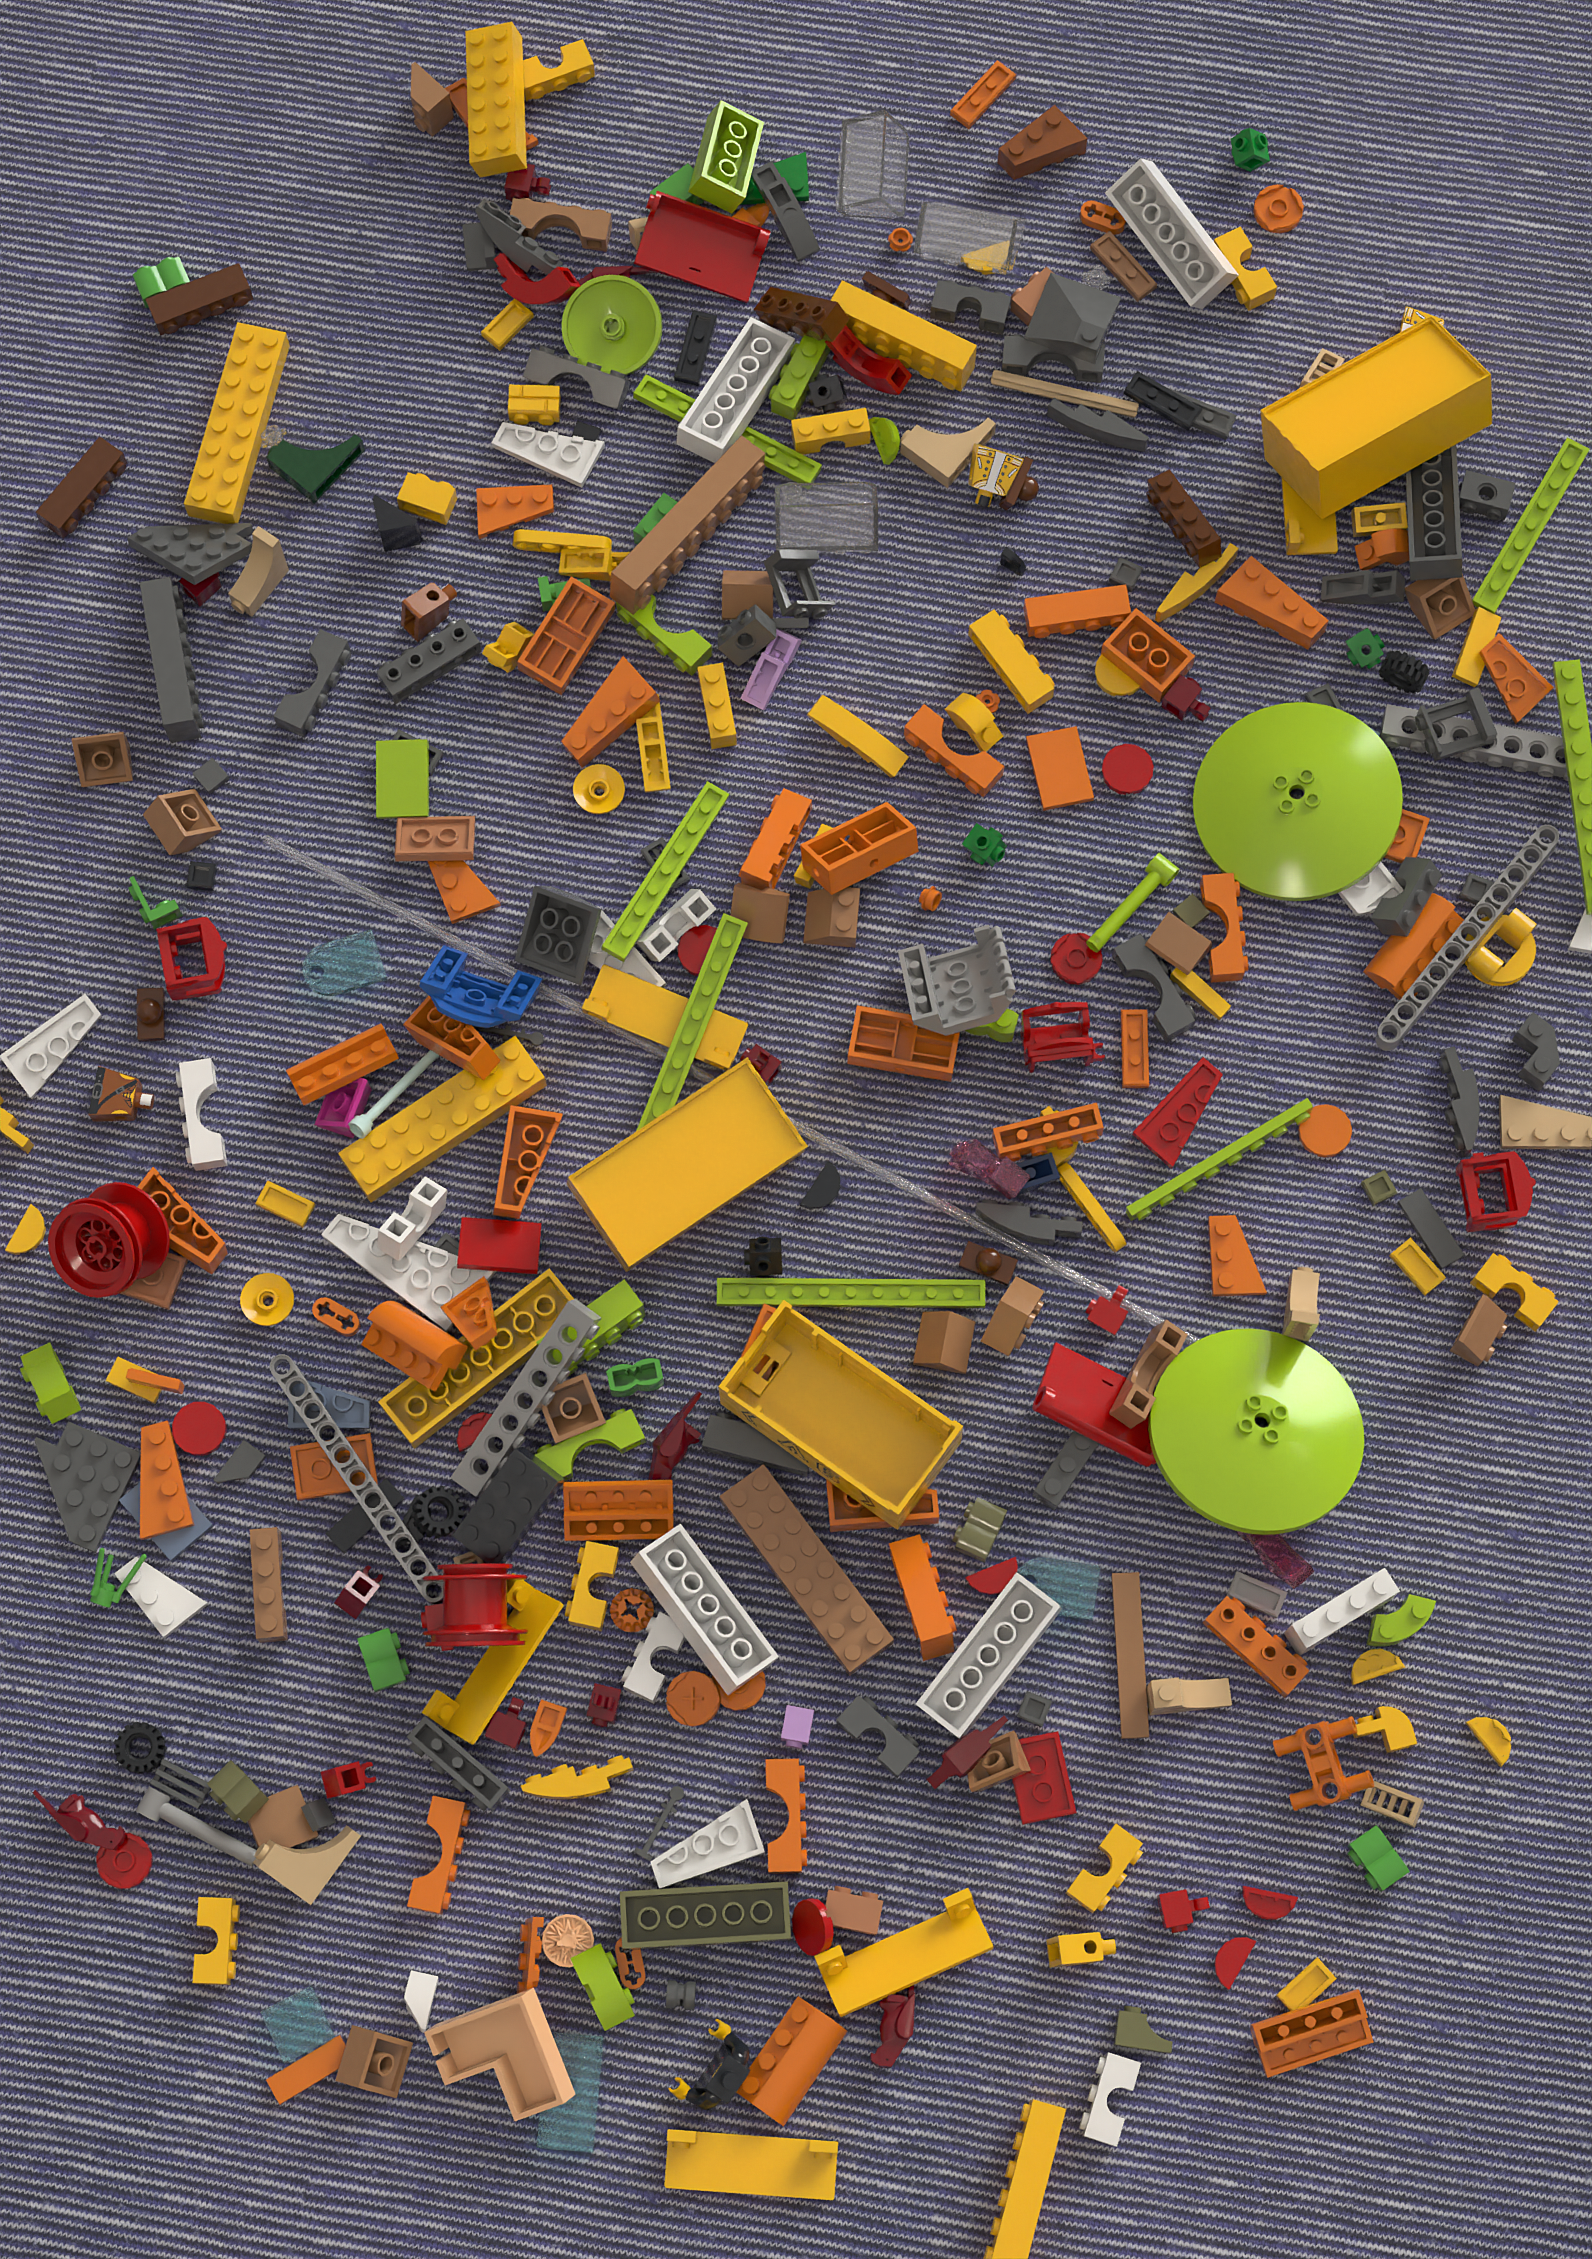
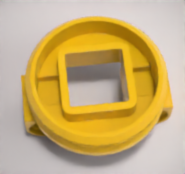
M1517 908L1509 916L1502 915L1465 961L1468 970L1474 977L1488 985L1507 986L1516 983L1527 974L1534 962L1536 944L1531 932L1537 924ZM1488 916L1481 919V921L1485 922L1490 920ZM1467 934L1465 940L1472 941L1474 938L1472 935ZM1495 934L1517 950L1504 967H1502L1504 961L1485 947Z

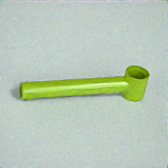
M1158 853L1145 869L1148 875L1086 941L1087 946L1094 952H1098L1160 884L1167 887L1180 869L1162 854Z

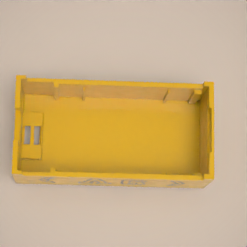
M785 1300L781 1302L763 1326L762 1332L745 1355L739 1358L718 1386L721 1405L897 1530L961 1444L963 1425L955 1420H950L795 1311L793 1306ZM766 1354L770 1359L760 1373L756 1374L753 1370ZM776 1361L779 1366L768 1381H766L762 1377L772 1363Z

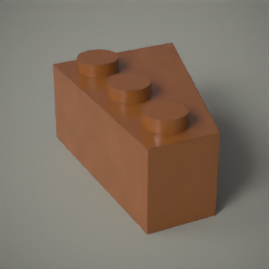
M1053 105L999 148L997 163L1015 180L1040 171L1049 164L1055 162L1058 164L1076 154L1078 156L1085 154L1088 138L1056 105Z

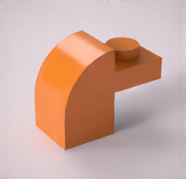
M1394 528L1378 531L1371 534V539L1354 546L1360 570H1369L1385 562L1398 566L1409 561L1408 531L1405 529Z

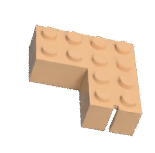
M534 1988L437 2023L424 2032L433 2056L440 2054L448 2047L451 2051L436 2061L444 2085L494 2068L514 2121L562 2105L576 2095Z

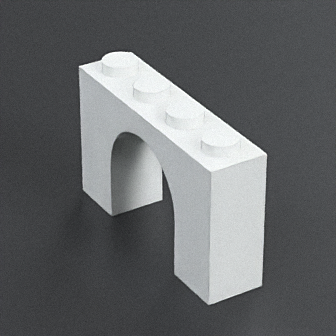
M1383 1568L1293 1623L1284 1634L1295 1652L1301 1656L1348 1623L1386 1604L1400 1590L1387 1570Z

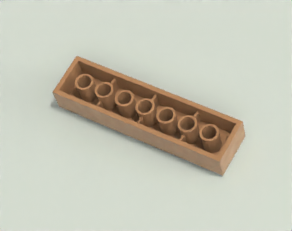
M741 435L611 572L610 598L633 615L639 608L644 609L651 600L650 596L656 591L660 592L665 587L667 579L672 574L676 575L681 570L683 562L688 557L692 558L697 553L699 545L704 540L708 541L713 536L716 527L720 523L724 524L729 519L732 510L736 506L740 507L745 502L748 493L752 489L756 490L761 485L764 479L762 474L765 468V452Z
M764 1464L720 1495L722 1505L849 1676L894 1643L893 1637Z

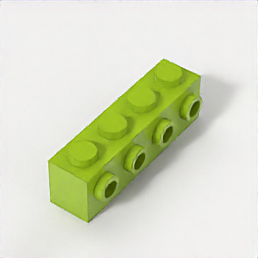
M804 336L799 344L795 343L790 354L792 359L789 365L784 364L779 377L781 380L778 386L774 385L770 391L771 412L789 420L796 418L807 397V391L810 390L808 383L815 381L814 378L819 374L831 350L826 345V340L818 341L813 337Z

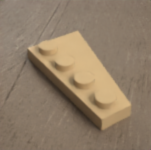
M1503 1095L1499 1096L1501 1149H1592V1117Z

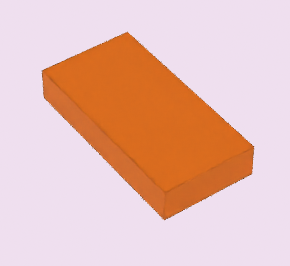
M133 1368L128 1369L126 1379L131 1383L178 1394L183 1393L185 1386L180 1379Z

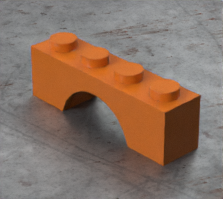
M923 704L904 726L905 740L911 746L921 748L930 761L933 763L939 762L944 766L945 771L952 778L962 780L965 783V787L975 795L978 793L984 798L1003 776L1004 766L985 751L966 756L957 754L949 749L942 737L944 719Z
M1234 873L1202 875L1200 881L1202 904L1208 910L1217 914L1226 928L1225 940L1219 946L1211 949L1208 956L1210 981L1213 983L1242 980L1244 973L1248 971V958L1243 956L1242 947L1246 945L1245 932L1240 931L1239 922L1243 921L1242 906H1237L1236 898L1240 897L1239 882L1234 880Z
M799 1758L765 1759L766 1790L778 1795L785 1802L789 1812V1821L784 1833L778 1839L768 1843V1874L802 1873V1866H807V1849L801 1850V1838H806V1821H800V1810H806L805 1793H800L799 1782H805V1766L799 1765Z
M432 1796L426 1823L438 1833L441 1839L442 1856L433 1871L425 1876L413 1878L407 1907L440 1915L443 1914V1909L448 1910L452 1893H448L450 1881L455 1882L458 1865H454L456 1854H461L464 1844V1838L460 1837L462 1827L468 1826L471 1810H467L465 1802Z

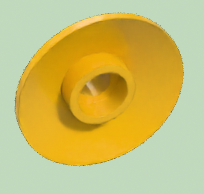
M595 764L586 767L577 775L573 784V794L578 805L585 811L593 814H605L620 805L625 794V785L622 776L614 768L603 764ZM598 789H602L604 791V794L601 796H597L595 794V791Z
M262 1273L254 1276L245 1284L241 1292L240 1304L243 1313L250 1321L261 1326H272L282 1322L290 1314L294 1305V1293L290 1284L283 1277L274 1273ZM268 1297L273 1298V1303L270 1306L264 1305V1300Z

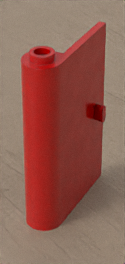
M656 191L655 195L650 194L646 206L650 212L634 264L748 303L771 231L660 191Z
M1057 1342L1054 1343L1032 1409L1145 1467L1156 1464L1149 1437V1413L1144 1421L1131 1429L1109 1414L1127 1378Z

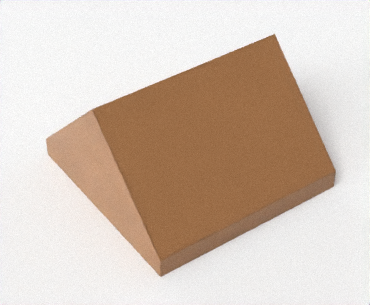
M723 570L722 620L737 619L743 610H748L755 604L766 615L773 618L774 590L767 571Z
M124 732L72 738L71 741L81 787L133 781L130 744Z
M1168 912L1145 946L1188 975L1211 950L1212 942Z
M951 1311L922 1312L913 1365L966 1374L975 1321Z
M1014 1730L989 1741L992 1745L991 1749L973 1770L968 1773L969 1789L971 1792H982L1031 1771Z

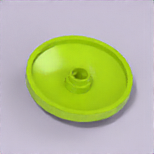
M604 275L587 281L572 294L562 316V336L569 354L578 358V364L586 366L587 362L602 366V372L610 374L611 370L627 376L645 366L658 349L662 336V317L654 297L640 283L620 275Z

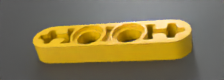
M520 529L514 531L512 545L516 549L525 551L561 553V549H612V540L598 535Z
M1065 1162L1057 1167L1060 1182L1113 1252H1117L1126 1246L1127 1243L1121 1232L1071 1165Z

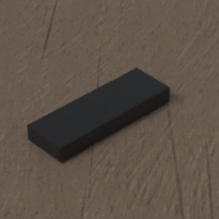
M692 311L674 381L699 386L715 330L717 315Z
M1139 371L1135 373L1124 390V395L1187 431L1190 430L1202 411V407Z
M387 1478L378 1485L393 1508H396L405 1499ZM377 1494L369 1496L367 1506L369 1508H376L381 1502L380 1496ZM358 1503L325 1534L345 1554L372 1530L375 1525L360 1503Z

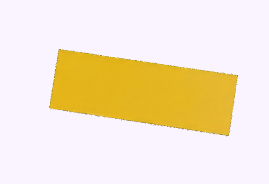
M1481 607L1475 609L1452 674L1453 678L1473 687L1478 685L1485 666L1479 652L1495 637L1501 620L1500 616Z

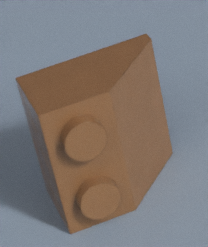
M414 62L411 65V101L415 117L414 123L422 132L426 131L433 137L454 119L450 94L421 66Z
M1463 574L1460 578L1417 580L1405 588V594L1411 610L1433 639H1437L1474 615L1475 608Z
M196 789L158 795L143 814L169 855L189 852L222 830Z
M847 887L833 895L825 889L808 892L803 943L855 948L860 888Z
M1483 1294L1470 1312L1450 1352L1476 1366H1479L1483 1360L1488 1362L1495 1350L1491 1346L1494 1339H1501L1508 1326L1504 1324L1507 1315L1488 1296Z
M586 1373L566 1380L562 1384H557L553 1390L556 1393L554 1398L547 1406L543 1405L541 1408L555 1444L606 1424Z
M352 2025L335 2081L397 2098L413 2042Z

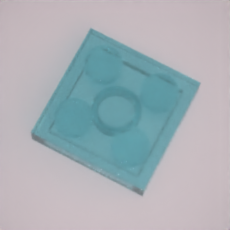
M313 1986L260 2012L284 2064L336 2037Z

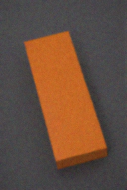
M997 60L950 110V116L970 129L1016 79V74Z
M1121 1010L1122 1088H1149L1147 1010Z
M341 2035L266 2079L279 2105L339 2070L346 2047Z

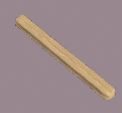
M994 370L991 377L992 385L1051 399L1056 398L1057 400L1077 405L1082 404L1098 410H1108L1111 413L1128 417H1136L1139 404L1003 371Z

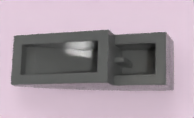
M1370 570L1323 576L1321 601L1337 604L1404 602L1405 577L1397 570L1374 574Z

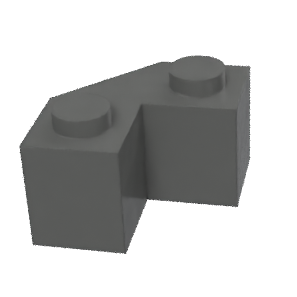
M1532 1012L1517 1031L1512 1041L1532 1055L1518 1074V1077L1539 1092L1559 1066L1560 1059L1554 1027Z

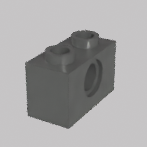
M1466 470L1459 491V508L1468 514L1478 513L1485 515L1491 520H1505L1516 483ZM1479 495H1486L1490 500H1483Z
M755 604L750 609L743 610L736 620L729 625H724L719 630L718 649L739 667L776 638V623Z

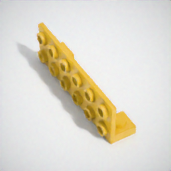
M1281 477L1286 555L1336 554L1338 544L1335 513L1321 519Z
M604 964L601 967L589 998L584 1001L582 1011L585 1014L670 1048L689 999ZM713 1009L694 1058L728 1071L731 1069L748 1028V1023Z
M524 1580L507 1581V1604L514 1608L507 1618V1624L516 1629L528 1630L527 1634H520V1641H525V1645L489 1646L455 1700H452L436 1689L422 1711L432 1721L472 1745L475 1744L482 1734L484 1728L497 1711L504 1697L563 1608V1604L560 1601L535 1589Z
M969 1888L943 1898L946 1912L850 1955L844 1956L840 1945L815 1955L819 1971L839 2016L843 2017L888 1995L899 1992L993 1950L992 1941L976 1910Z
M671 2129L667 2131L665 2188L821 2200L834 2199L838 2142Z

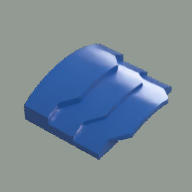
M443 945L419 984L422 990L431 997L439 1012L457 1021L485 1028L521 1019L523 1013L533 1003L539 993L542 978L517 970L507 986L465 972L468 953Z

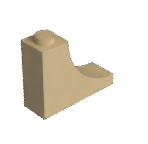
M987 418L976 428L954 435L933 433L916 425L911 431L907 430L901 437L900 453L946 488H949L971 462L974 443L985 446L995 434L996 423Z
M259 526L252 533L253 544L248 561L237 582L228 593L232 602L231 606L241 614L246 612L250 616L256 613L289 571L279 539Z
M1298 1267L1297 1270L1293 1269L1290 1274L1282 1330L1283 1335L1303 1341H1309L1319 1324L1320 1314H1317L1320 1273H1314L1311 1268Z
M1178 1677L1151 1680L1146 1687L1149 1716L1232 1706L1228 1678L1182 1680Z
M346 1825L330 1841L308 1849L287 1848L269 1840L267 1844L263 1843L257 1849L254 1855L256 1859L253 1863L311 1905L361 1835Z

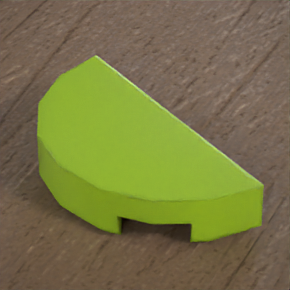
M873 417L869 419L870 430L883 464L890 465L899 451V431L894 422L888 418Z

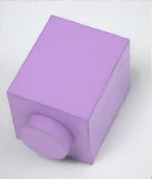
M787 1705L781 1734V1741L786 1742L785 1746L802 1749V1745L808 1746L814 1710Z

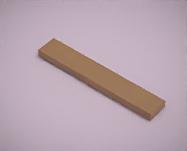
M1139 1572L1112 1573L1121 1739L1149 1738Z

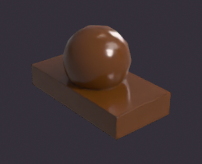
M866 271L862 280L864 286L873 290L870 294L890 304L895 303L905 310L908 309L911 304L909 294L873 273Z
M1026 456L1023 457V463L1006 496H1002L999 502V507L1005 510L1014 506L1017 497L1023 501H1031L1038 495L1039 485L1033 477L1027 476L1033 460Z
M163 987L137 989L136 1015L137 1039L139 1042L165 1040V993Z
M968 1241L958 1267L1008 1286L1018 1260L999 1253L994 1248H986Z

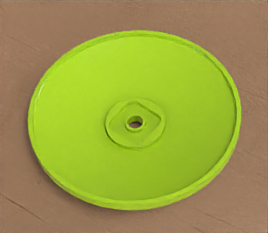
M1307 702L1283 703L1269 706L1245 716L1230 726L1214 742L1204 757L1197 773L1193 793V813L1200 841L1212 862L1222 873H1234V880L1238 881L1241 887L1267 898L1284 901H1309L1328 897L1348 889L1370 874L1382 861L1394 842L1399 829L1403 806L1400 774L1391 752L1382 739L1364 722L1351 714L1331 706ZM1295 788L1304 791V796L1300 799H1293L1289 794Z
M1250 1328L1226 1330L1208 1335L1186 1347L1173 1359L1162 1374L1153 1393L1156 1399L1149 1411V1437L1154 1458L1162 1475L1173 1491L1189 1507L1208 1520L1223 1527L1239 1532L1261 1535L1281 1534L1305 1528L1325 1517L1342 1501L1360 1470L1364 1452V1427L1357 1401L1341 1374L1327 1359L1306 1344L1277 1332ZM1255 1418H1265L1268 1426L1265 1428L1257 1426Z

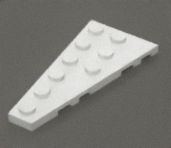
M340 1214L334 1218L321 1234L323 1238L445 1332L449 1331L453 1323L440 1307L483 1276L489 1281L496 1273V1271L457 1268L458 1256L416 1241L402 1259L398 1261L377 1248L378 1228Z

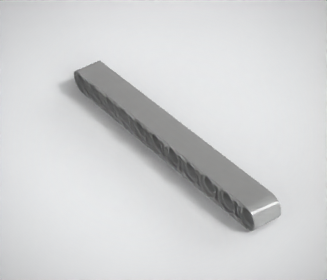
M1542 825L1536 830L1383 1020L1376 1034V1044L1380 1049L1391 1051L1400 1044L1554 852L1559 840V832L1554 826ZM1540 837H1548L1552 843H1543ZM1532 856L1536 859V862L1529 863L1524 857ZM1509 876H1518L1521 881L1512 882ZM1501 895L1505 898V901L1498 902L1493 896ZM1485 914L1490 920L1486 922L1481 921L1477 915ZM1465 933L1470 934L1474 940L1466 941L1461 935ZM1446 954H1456L1458 960L1451 961L1446 957ZM1439 973L1443 979L1434 980L1430 977V974ZM1422 992L1427 998L1425 1000H1418L1414 994ZM1406 1012L1411 1018L1403 1020L1398 1016V1013ZM1386 1031L1391 1032L1395 1035V1038L1387 1040L1382 1036V1033Z
M285 1354L275 1356L270 1362V1371L421 1595L431 1604L442 1603L443 1582L422 1580L424 1576L439 1575L295 1362ZM281 1362H288L290 1364L289 1371L284 1375L278 1374L277 1366ZM296 1384H303L305 1386L304 1393L299 1397L293 1396L292 1388ZM311 1406H318L320 1408V1414L315 1419L307 1418V1410ZM327 1428L335 1430V1436L330 1441L322 1440V1432ZM342 1450L350 1452V1459L346 1463L337 1462V1454ZM357 1472L365 1474V1481L360 1486L352 1484V1477ZM373 1494L379 1495L381 1498L380 1504L376 1508H369L367 1506L368 1497ZM386 1517H394L396 1520L395 1527L390 1531L383 1530L382 1522ZM402 1539H408L411 1542V1548L406 1553H400L397 1550V1544ZM418 1561L425 1562L426 1571L420 1576H416L412 1572L413 1565ZM432 1584H439L442 1588V1592L437 1598H430L427 1594V1590Z

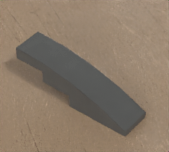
M1053 398L1048 405V417L1084 436L1131 450L1144 452L1147 448L1148 436L1108 410L1100 417L1082 404L1074 411L1056 398Z

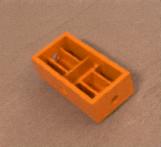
M571 576L518 659V670L562 696L614 613L615 602Z
M888 802L800 844L803 869L831 895L919 852L916 827ZM850 835L849 839L845 841V837Z
M857 1005L847 1064L951 1082L960 1032L945 1036L914 1025L911 1014Z

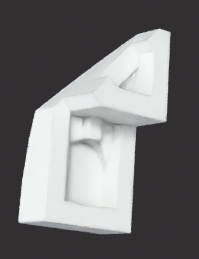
M411 1970L404 2001L407 2011L417 2022L420 2031L424 2033L431 2014L438 1976Z

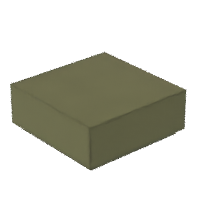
M1193 893L1173 909L1174 915L1191 928L1197 926L1210 914V911Z
M1385 1170L1360 1183L1372 1206L1398 1193Z

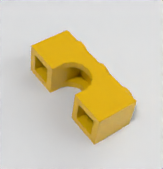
M583 39L560 47L562 63L556 68L544 67L537 56L523 60L524 97L526 101L539 99L547 93L561 91L572 84L583 83L595 77L594 63Z
M1241 226L1214 239L1216 246L1239 274L1231 283L1236 290V297L1240 304H1244L1247 310L1250 311L1275 298L1277 285L1266 267L1257 271H1249L1241 265L1243 261L1250 258L1253 247Z
M866 408L791 420L794 450L802 455L820 452L821 446L831 441H842L845 444V448L870 444L871 430Z
M723 663L699 666L698 679L705 707L711 749L737 745L735 724Z
M1493 1253L1470 1284L1490 1299L1499 1290L1504 1288L1516 1291L1520 1297L1521 1304L1514 1316L1536 1332L1559 1301L1555 1299L1552 1291L1545 1287L1540 1288L1533 1283L1534 1280L1529 1274L1524 1271L1519 1272L1511 1266L1512 1263L1506 1257L1500 1254L1497 1256Z
M586 1541L585 1548L580 1547L577 1563L581 1564L579 1574H574L571 1584V1590H575L573 1601L568 1600L565 1610V1617H569L568 1622L570 1625L602 1631L608 1604L607 1601L591 1596L589 1587L591 1582L597 1577L606 1576L614 1578L620 1553L618 1547Z
M1115 1824L1098 1847L1110 1860L1108 1873L1103 1876H1094L1085 1869H1082L1066 1891V1894L1091 1913L1096 1909L1102 1911L1110 1900V1897L1107 1895L1112 1886L1118 1889L1127 1875L1123 1872L1129 1863L1134 1866L1143 1854L1139 1850L1143 1843L1118 1824Z
M198 1897L196 1926L214 1929L218 1936V1943L216 1948L208 1954H194L192 1983L230 1985V1980L235 1979L236 1962H232V1951L237 1950L238 1934L234 1933V1922H239L240 1905H236V1900L233 1898Z

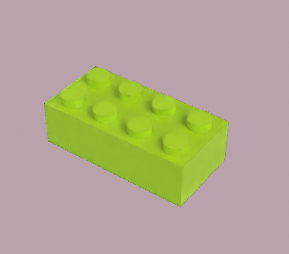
M720 100L707 117L688 192L732 214L746 197L764 122Z
M625 1279L586 1306L601 1317L597 1324L600 1329L591 1340L587 1339L583 1345L585 1351L577 1362L572 1361L568 1367L569 1375L578 1369L577 1365L583 1360L590 1361L600 1353L599 1349L604 1345L608 1344L611 1346L622 1337L621 1333L628 1328L633 1330L643 1323L644 1320L642 1318L646 1316L644 1305ZM570 1326L567 1331L570 1339L576 1340L577 1331ZM544 1337L536 1342L537 1346H539ZM554 1349L553 1358L557 1362H561L562 1353L558 1349Z

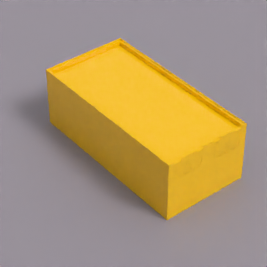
M1431 315L1261 409L1265 460L1321 519H1324L1491 425V374Z
M747 1057L570 1175L566 1185L625 1272H627L800 1156L808 1146Z

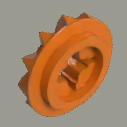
M630 1588L620 1591L612 1600L610 1614L614 1624L619 1629L626 1632H638L647 1627L651 1617L654 1615V1606L651 1598L644 1591ZM626 1600L633 1606L642 1603L639 1606L640 1608L636 1610L638 1620L631 1614L622 1617L625 1614L624 1612L627 1611Z

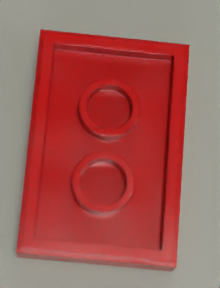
M462 1217L457 1268L538 1274L542 1223Z
M1056 1731L1019 1739L1031 1769L1029 1772L1012 1778L1022 1825L1076 1814L1059 1732Z

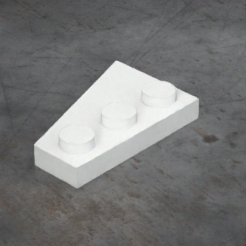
M135 1557L114 1573L121 1583L139 1560L138 1557ZM143 1562L126 1587L127 1591L164 1638L168 1637L208 1605L207 1602Z

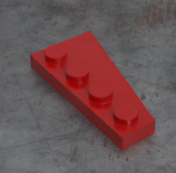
M1202 1057L1133 1131L1132 1135L1172 1169L1223 1074Z

